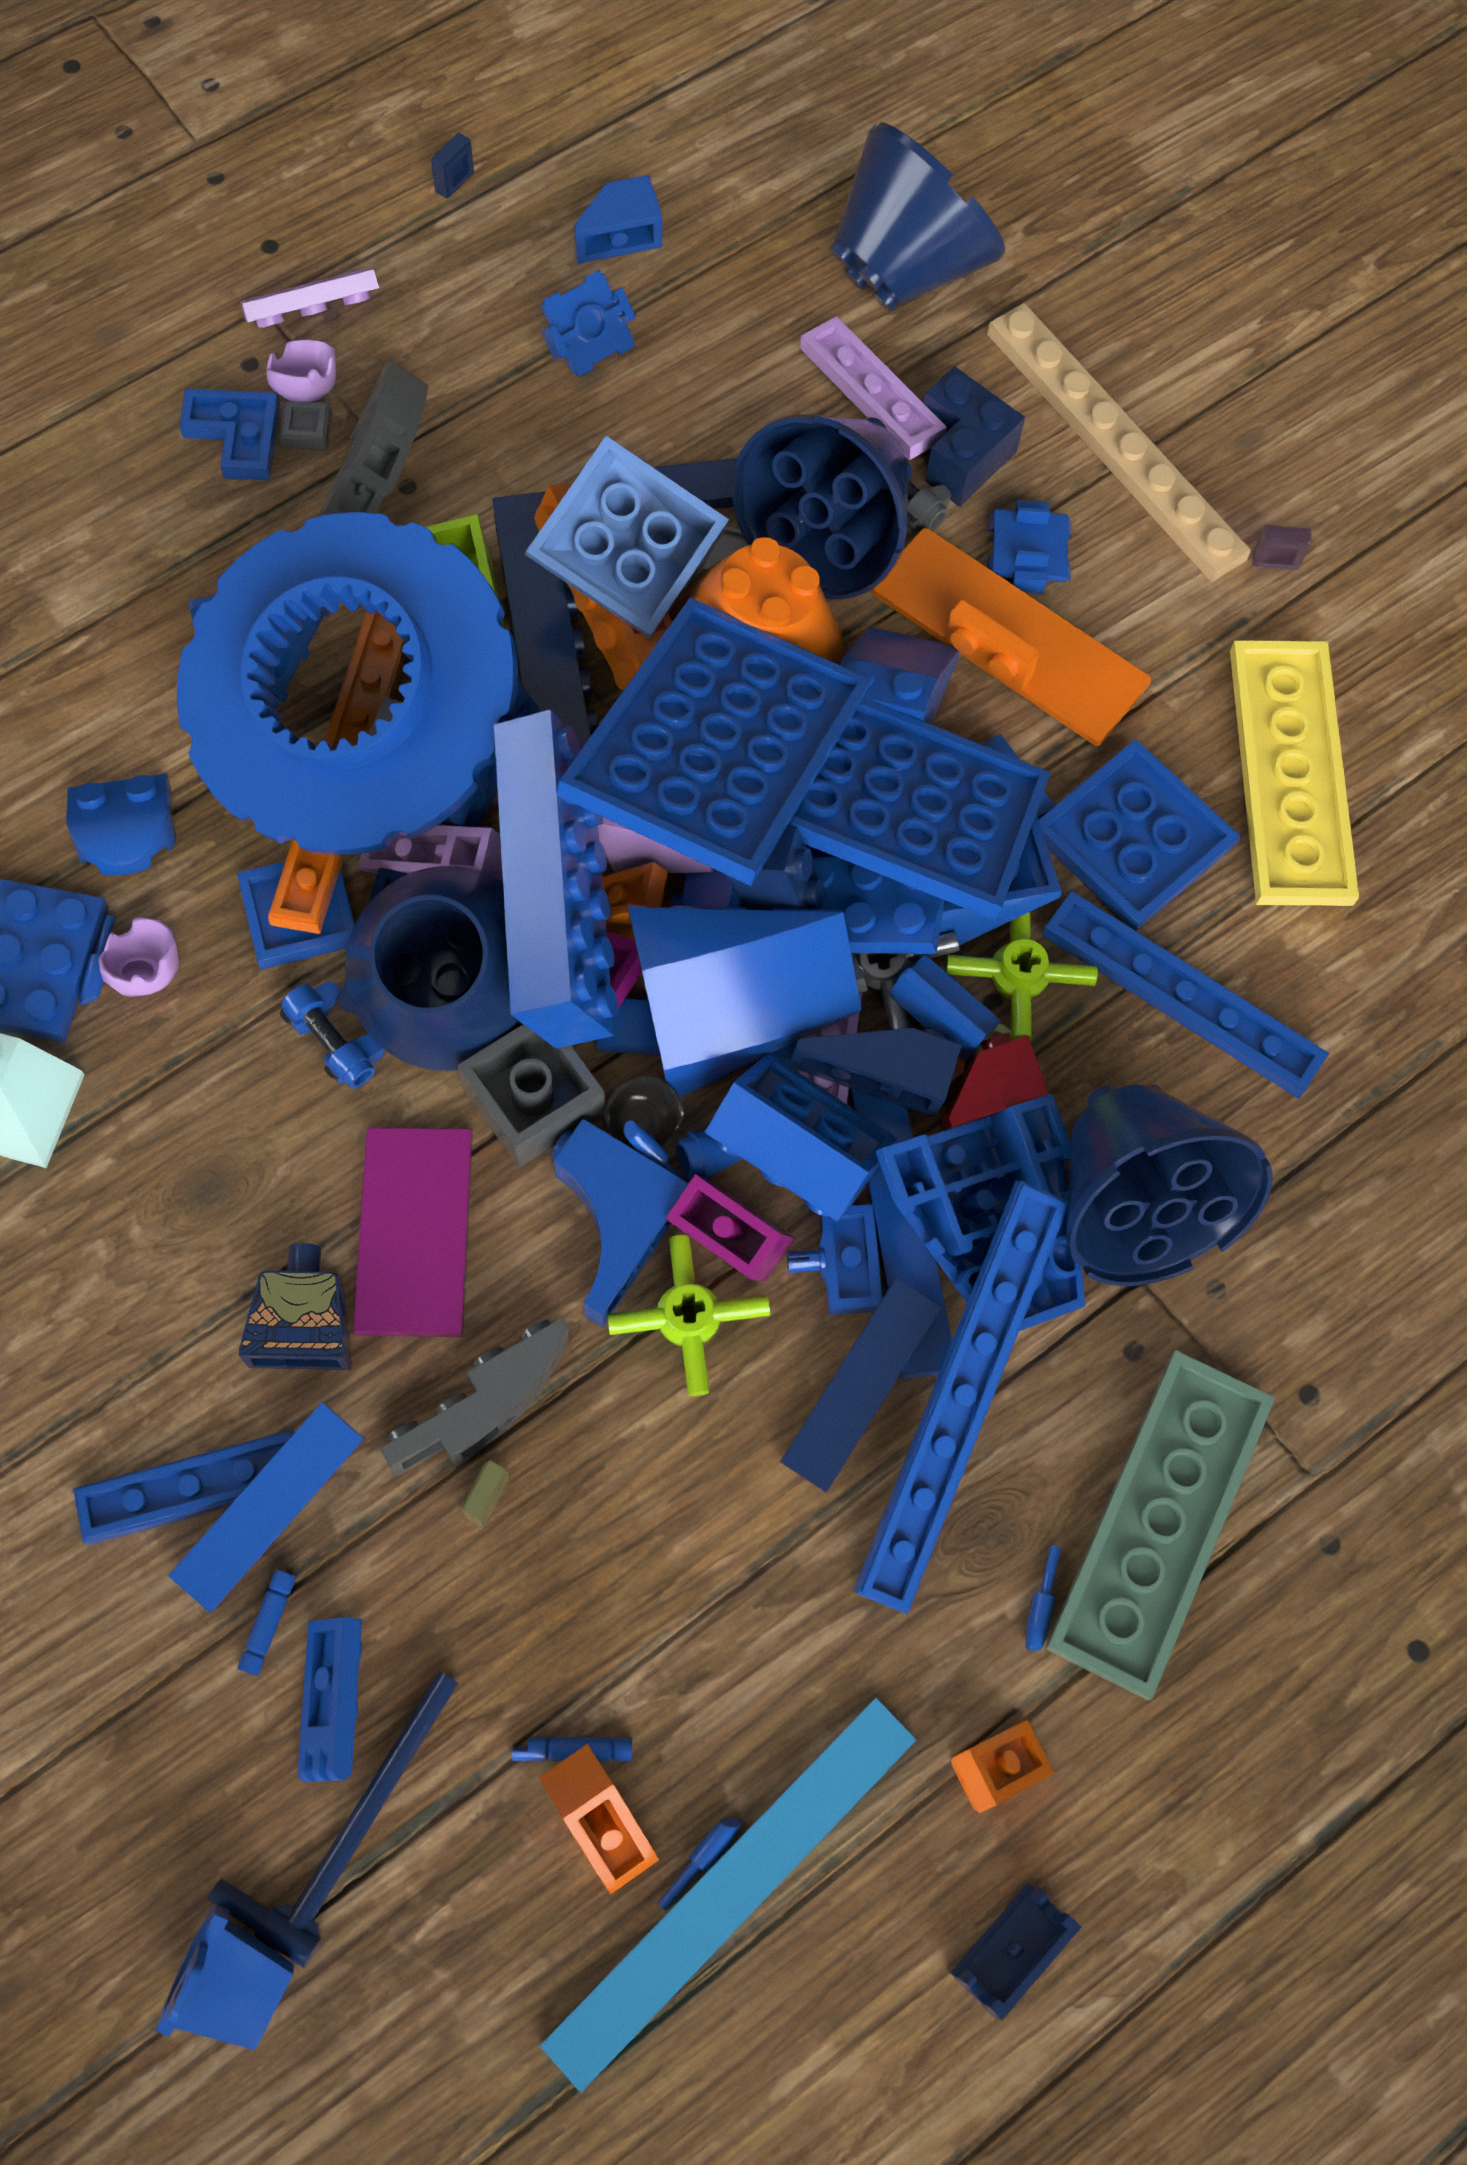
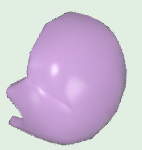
M311 339L287 342L283 356L280 359H276L273 353L269 355L266 371L268 384L273 391L289 401L313 402L320 400L333 389L336 381V349L326 342Z
M139 917L132 921L131 929L123 935L110 933L104 951L98 960L103 981L120 994L129 997L149 995L162 990L172 981L179 969V957L173 930L161 920Z

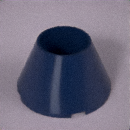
M430 867L412 872L392 882L371 900L360 915L351 933L345 959L346 987L351 1005L361 1025L371 1038L388 1053L402 1061L424 1069L458 1071V1064L523 1025L511 1015L502 880L483 871L468 867ZM455 918L473 923L479 932L483 948L482 965L474 984L463 996L450 1004L435 1008L413 1006L401 988L398 975L399 958L407 940L420 927L434 920Z

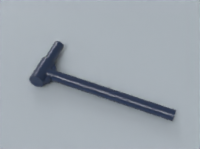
M438 1672L294 1907L286 1904L279 1907L272 1906L268 1909L222 1878L212 1889L208 1900L213 1904L217 1903L229 1908L230 1915L256 1931L254 1934L256 1938L302 1968H305L314 1957L323 1940L320 1934L319 1923L313 1919L458 1683L444 1673Z

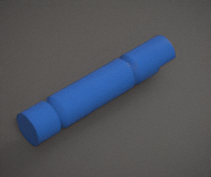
M529 1737L528 1747H513L512 1761H546L548 1758L551 1761H563L586 1744L589 1745L598 1761H609L611 1758L614 1761H632V1737H615L613 1740L610 1737H551L549 1740L547 1737Z

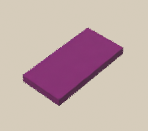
M367 1128L353 1324L355 1336L463 1337L473 1144L472 1129Z

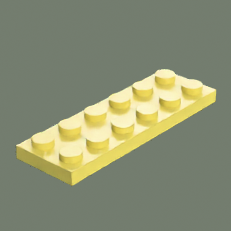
M1234 640L1230 649L1256 905L1353 906L1359 898L1328 642Z

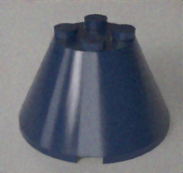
M881 122L878 126L875 124L868 132L834 243L829 247V250L838 261L847 267L844 273L858 288L864 290L869 285L875 290L873 293L874 298L886 310L892 312L897 306L997 262L1004 255L1006 249L999 231L976 199L971 196L965 203L947 183L953 174L911 137L894 126Z
M799 414L785 416L770 422L747 441L734 467L738 471L736 491L732 494L735 517L747 544L751 545L757 538L766 537L799 554L810 567L818 572L820 577L819 584L826 599L856 597L870 591L882 582L895 567L904 547L907 528L908 481L912 476V468L907 462L903 448L898 440L887 430L885 424L874 417L862 420Z
M1130 1085L1115 1089L1113 1086H1103L1096 1089L1088 1097L1087 1103L1089 1106L1076 1120L1070 1137L1071 1152L1068 1202L1070 1203L1067 1210L1066 1241L1070 1255L1083 1268L1086 1276L1101 1283L1117 1286L1145 1285L1179 1276L1195 1269L1191 1260L1206 1253L1216 1245H1218L1221 1252L1226 1250L1258 1218L1269 1198L1273 1175L1271 1165L1262 1148L1253 1139L1163 1092L1158 1085Z

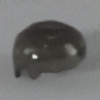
M638 1075L623 1081L612 1091L603 1112V1126L607 1134L637 1151L624 1134L626 1122L632 1120L647 1131L663 1149H666L678 1135L684 1118V1108L674 1087L660 1077Z

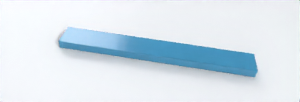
M877 1698L855 1718L540 2045L580 2093L586 2089L916 1741L914 1736Z

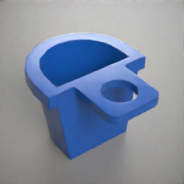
M215 1903L202 1922L176 1974L163 2004L155 2031L170 2037L175 2028L256 2050L293 1976L294 1964L229 1921V1908Z

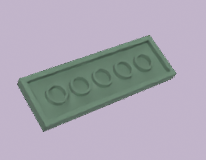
M1177 1350L1171 1354L1046 1644V1650L1146 1700L1153 1699L1275 1397Z

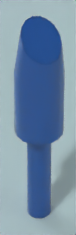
M105 916L96 952L89 955L81 984L80 1005L91 1003L99 998L104 981L98 960L104 951L109 934L112 933L116 919L114 916Z
M632 1120L627 1121L624 1126V1134L632 1146L643 1156L686 1181L667 1161L669 1154L636 1122Z
M1050 1545L1040 1592H1034L1028 1617L1025 1647L1031 1651L1043 1648L1052 1618L1056 1598L1051 1596V1591L1061 1551L1060 1547Z
M734 1818L720 1820L688 1856L692 1862L657 1902L665 1911L700 1870L706 1873L738 1832L742 1824L741 1821Z

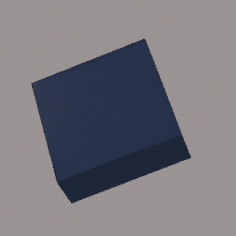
M459 132L431 159L435 192L446 199L455 193L474 174L471 139Z

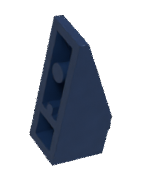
M915 1028L802 1038L798 1040L788 1066L934 1117L946 1099L962 1045L949 1041V1038L939 1031L932 1029L920 1031Z

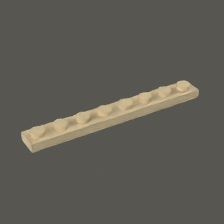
M1025 303L989 323L987 335L1211 582L1247 561L1251 549Z

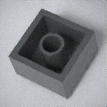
M524 1024L457 1065L462 1088L518 1168L556 1145L566 1130L569 1129L574 1132L582 1119L590 1123L605 1113L604 1090L573 1047L570 1045L556 1049Z

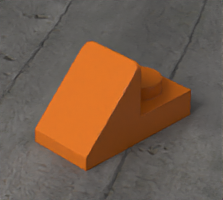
M651 862L602 877L603 889L608 896L611 910L610 918L605 919L606 931L635 939L627 904L660 908L664 898L663 892L668 870L655 862Z
M1028 1719L951 1759V1765L972 1808L979 1813L1000 1804L1054 1773Z

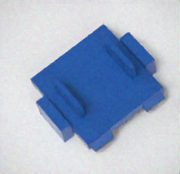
M600 270L584 277L583 283L561 295L557 292L543 300L540 306L549 326L541 329L542 335L554 360L565 358L572 375L576 374L578 377H581L594 369L592 365L614 352L620 355L634 347V339L626 322L635 319V313L624 289L618 288L611 291L604 274Z
M1016 500L1014 510L995 509L989 516V532H993V555L988 558V569L1000 577L1013 578L1011 584L1027 593L1043 594L1047 581L1066 582V580H1070L1071 565L1068 561V537L1071 538V521L1068 514L1051 513V510L1048 509V502Z

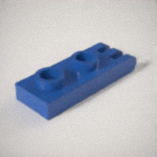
M340 1617L308 1622L298 1757V1776L303 1782L346 1780L351 1775L355 1720L358 1714L357 1687L359 1660L362 1654V1619Z

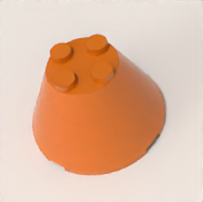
M757 538L751 545L735 551L697 574L668 613L673 622L691 597L835 664L840 665L845 655L841 630L819 584L820 577L818 572L810 567L799 554L779 545L771 538Z

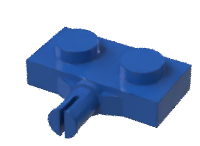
M873 1204L851 1205L838 1222L829 1216L819 1215L821 1240L818 1250L787 1251L788 1274L793 1272H820V1276L826 1286L828 1315L874 1312L882 1300Z

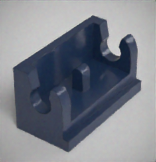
M1029 1883L1025 1884L949 1972L993 2018L1000 2020L1006 2017L1081 1929V1926L1069 1914L1062 1913L1048 1900L1049 1895L1039 1887H1032Z

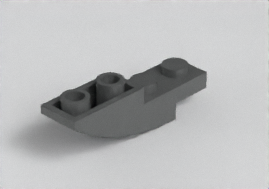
M391 359L386 362L350 437L353 443L318 514L319 516L350 512L377 513L383 498L391 494L420 423L428 385Z
M563 1317L552 1324L546 1319L532 1325L521 1334L522 1341L503 1351L502 1347H496L479 1356L473 1363L475 1368L467 1372L475 1393L466 1397L465 1393L456 1394L442 1402L436 1408L438 1414L420 1425H418L417 1421H411L391 1432L387 1437L389 1443L380 1447V1450L395 1476H400L444 1449L456 1468L504 1433L526 1411L558 1366L570 1341L568 1325Z

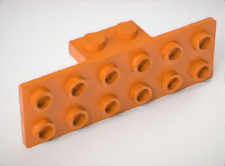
M923 528L902 551L898 562L888 576L871 589L873 596L944 644L954 646L960 652V655L1095 746L1101 745L1146 691L1152 680L1149 675L928 528Z

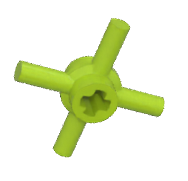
M1030 912L1010 921L1011 943L1002 946L993 958L947 954L944 971L948 975L992 978L997 991L1004 998L1011 1000L1012 1040L1028 1035L1031 1041V998L1042 993L1048 983L1095 986L1098 970L1097 966L1049 962L1046 950L1039 943L1031 940Z
M676 1235L668 1239L674 1286L663 1294L657 1308L608 1313L609 1333L614 1335L660 1329L666 1339L678 1346H682L688 1396H702L709 1393L703 1344L715 1335L720 1322L770 1316L768 1295L717 1300L716 1296L708 1288L695 1283L690 1237L688 1235ZM682 1307H694V1314H697L696 1322L691 1324L683 1322V1315L681 1316Z

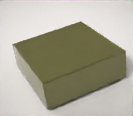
M490 1460L488 1463L485 1462L462 1505V1511L468 1521L482 1528L485 1527L510 1480L506 1468Z

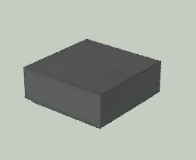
M284 400L279 434L281 448L327 450L332 417L330 403Z

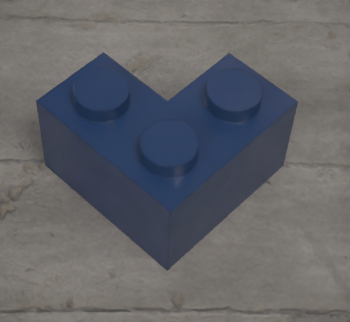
M954 366L925 393L924 404L947 426L946 434L931 447L925 482L932 487L945 485L951 492L950 500L961 507L1017 452L1025 416Z

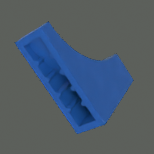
M582 1119L574 1132L568 1129L562 1134L553 1149L552 1156L555 1158L556 1178L566 1184L582 1200L592 1215L601 1240L600 1264L594 1284L583 1304L585 1317L603 1328L608 1321L607 1314L615 1311L672 1226V1223L665 1218L689 1183Z

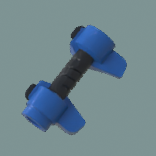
M325 982L315 989H312L309 984L296 987L282 1001L281 1018L290 1024L299 1035L312 1032L329 1052L324 1058L326 1065L324 1070L329 1077L335 1079L338 1084L347 1083L352 1089L365 1084L375 1073L376 1069L372 1064L384 1056L385 1049L378 1045L370 1035L345 1041L326 1018L334 1004L339 1000L342 988L334 982Z

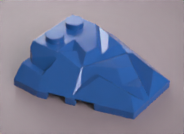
M1053 1094L1011 1106L990 1117L928 1137L924 1134L875 1151L895 1205L910 1223L966 1303L1015 1181L1026 1182L1068 1201L1064 1162L1070 1160L1071 1142ZM1067 1210L1019 1331L1085 1307L1082 1267L1073 1260L1067 1247Z

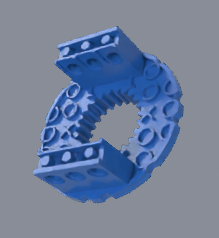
M364 512L335 513L308 519L298 531L286 532L283 529L277 531L240 556L217 580L218 590L213 599L203 602L197 610L192 621L195 635L190 644L182 649L177 676V706L180 727L191 736L192 744L188 751L190 759L200 778L213 796L240 820H253L255 830L269 839L281 844L289 840H295L303 850L318 854L355 855L380 851L388 848L390 842L398 836H407L413 839L440 823L447 826L480 827L498 792L494 724L535 714L538 712L539 707L518 681L515 641L509 630L502 628V619L506 614L491 585L474 563L453 544H438L431 530L419 524L410 522L407 525L398 526L394 525L387 515ZM341 602L350 611H356L361 604L369 614L374 615L378 611L386 621L392 622L396 627L397 634L406 642L402 646V651L412 662L403 666V672L411 679V683L399 686L398 690L405 697L403 703H391L389 709L393 716L392 720L389 722L378 719L375 722L377 733L374 736L361 731L358 733V743L354 746L345 738L340 739L337 749L332 747L327 741H320L315 746L307 738L302 737L299 739L281 724L283 719L276 712L280 701L285 703L289 695L286 689L301 660H307L310 654L307 648L323 616L328 617L330 615L324 606L334 614L337 613Z

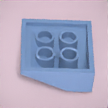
M605 436L528 547L525 555L650 639L718 543L729 519L614 440Z

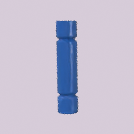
M275 1570L269 1585L270 1590L266 1592L245 1646L247 1651L243 1652L237 1667L238 1670L259 1676L265 1660L263 1656L269 1650L288 1601L287 1595L291 1593L295 1583V1576Z

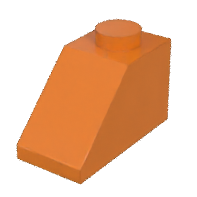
M588 1744L538 1777L610 1895L659 1861L639 1825Z

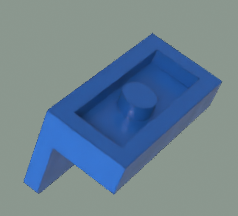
M925 954L912 968L908 967L901 974L889 993L893 1000L925 1028L939 1031L945 1034L949 1041L962 1045L958 1057L964 1062L968 1060L981 1045V1042L986 1040L1001 1023L997 1016Z

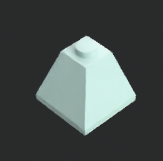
M0 1033V1156L47 1168L85 1074L82 1070L20 1038Z

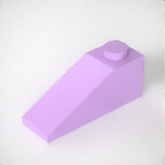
M437 825L413 839L407 836H398L390 842L386 849L362 853L358 868L364 872L374 874L378 873L379 867L410 874L430 867L461 866L483 871L503 881L500 834L492 828Z

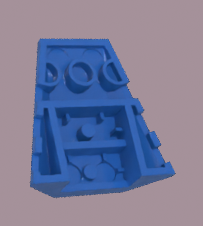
M627 904L671 1102L762 1059L767 1053L772 1054L797 1042L799 1039L805 1038L862 1010L844 912L840 909L773 908L772 910H747L746 907L698 909L694 906L672 905V908L646 907V905Z

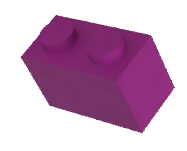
M696 1174L665 1218L745 1276L757 1281H767L795 1239L713 1180Z

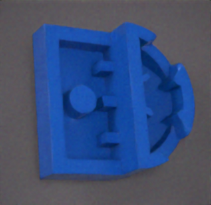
M167 774L140 775L131 779L104 783H86L81 786L67 788L66 821L77 856L82 864L86 861L95 864L99 872L104 875H127L151 867V857L163 848L171 851L173 848L176 832L172 822L171 786Z

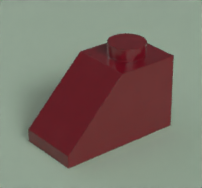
M1010 1032L981 1042L983 1051L978 1052L969 1060L941 1120L940 1126L942 1131L990 1117L1011 1106L1050 1094L1028 1035L1012 1040Z

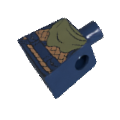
M309 1243L291 1244L289 1246L287 1271H263L260 1273L239 1347V1357L248 1368L351 1370L352 1361L344 1286L337 1273L320 1272L322 1251L320 1246Z

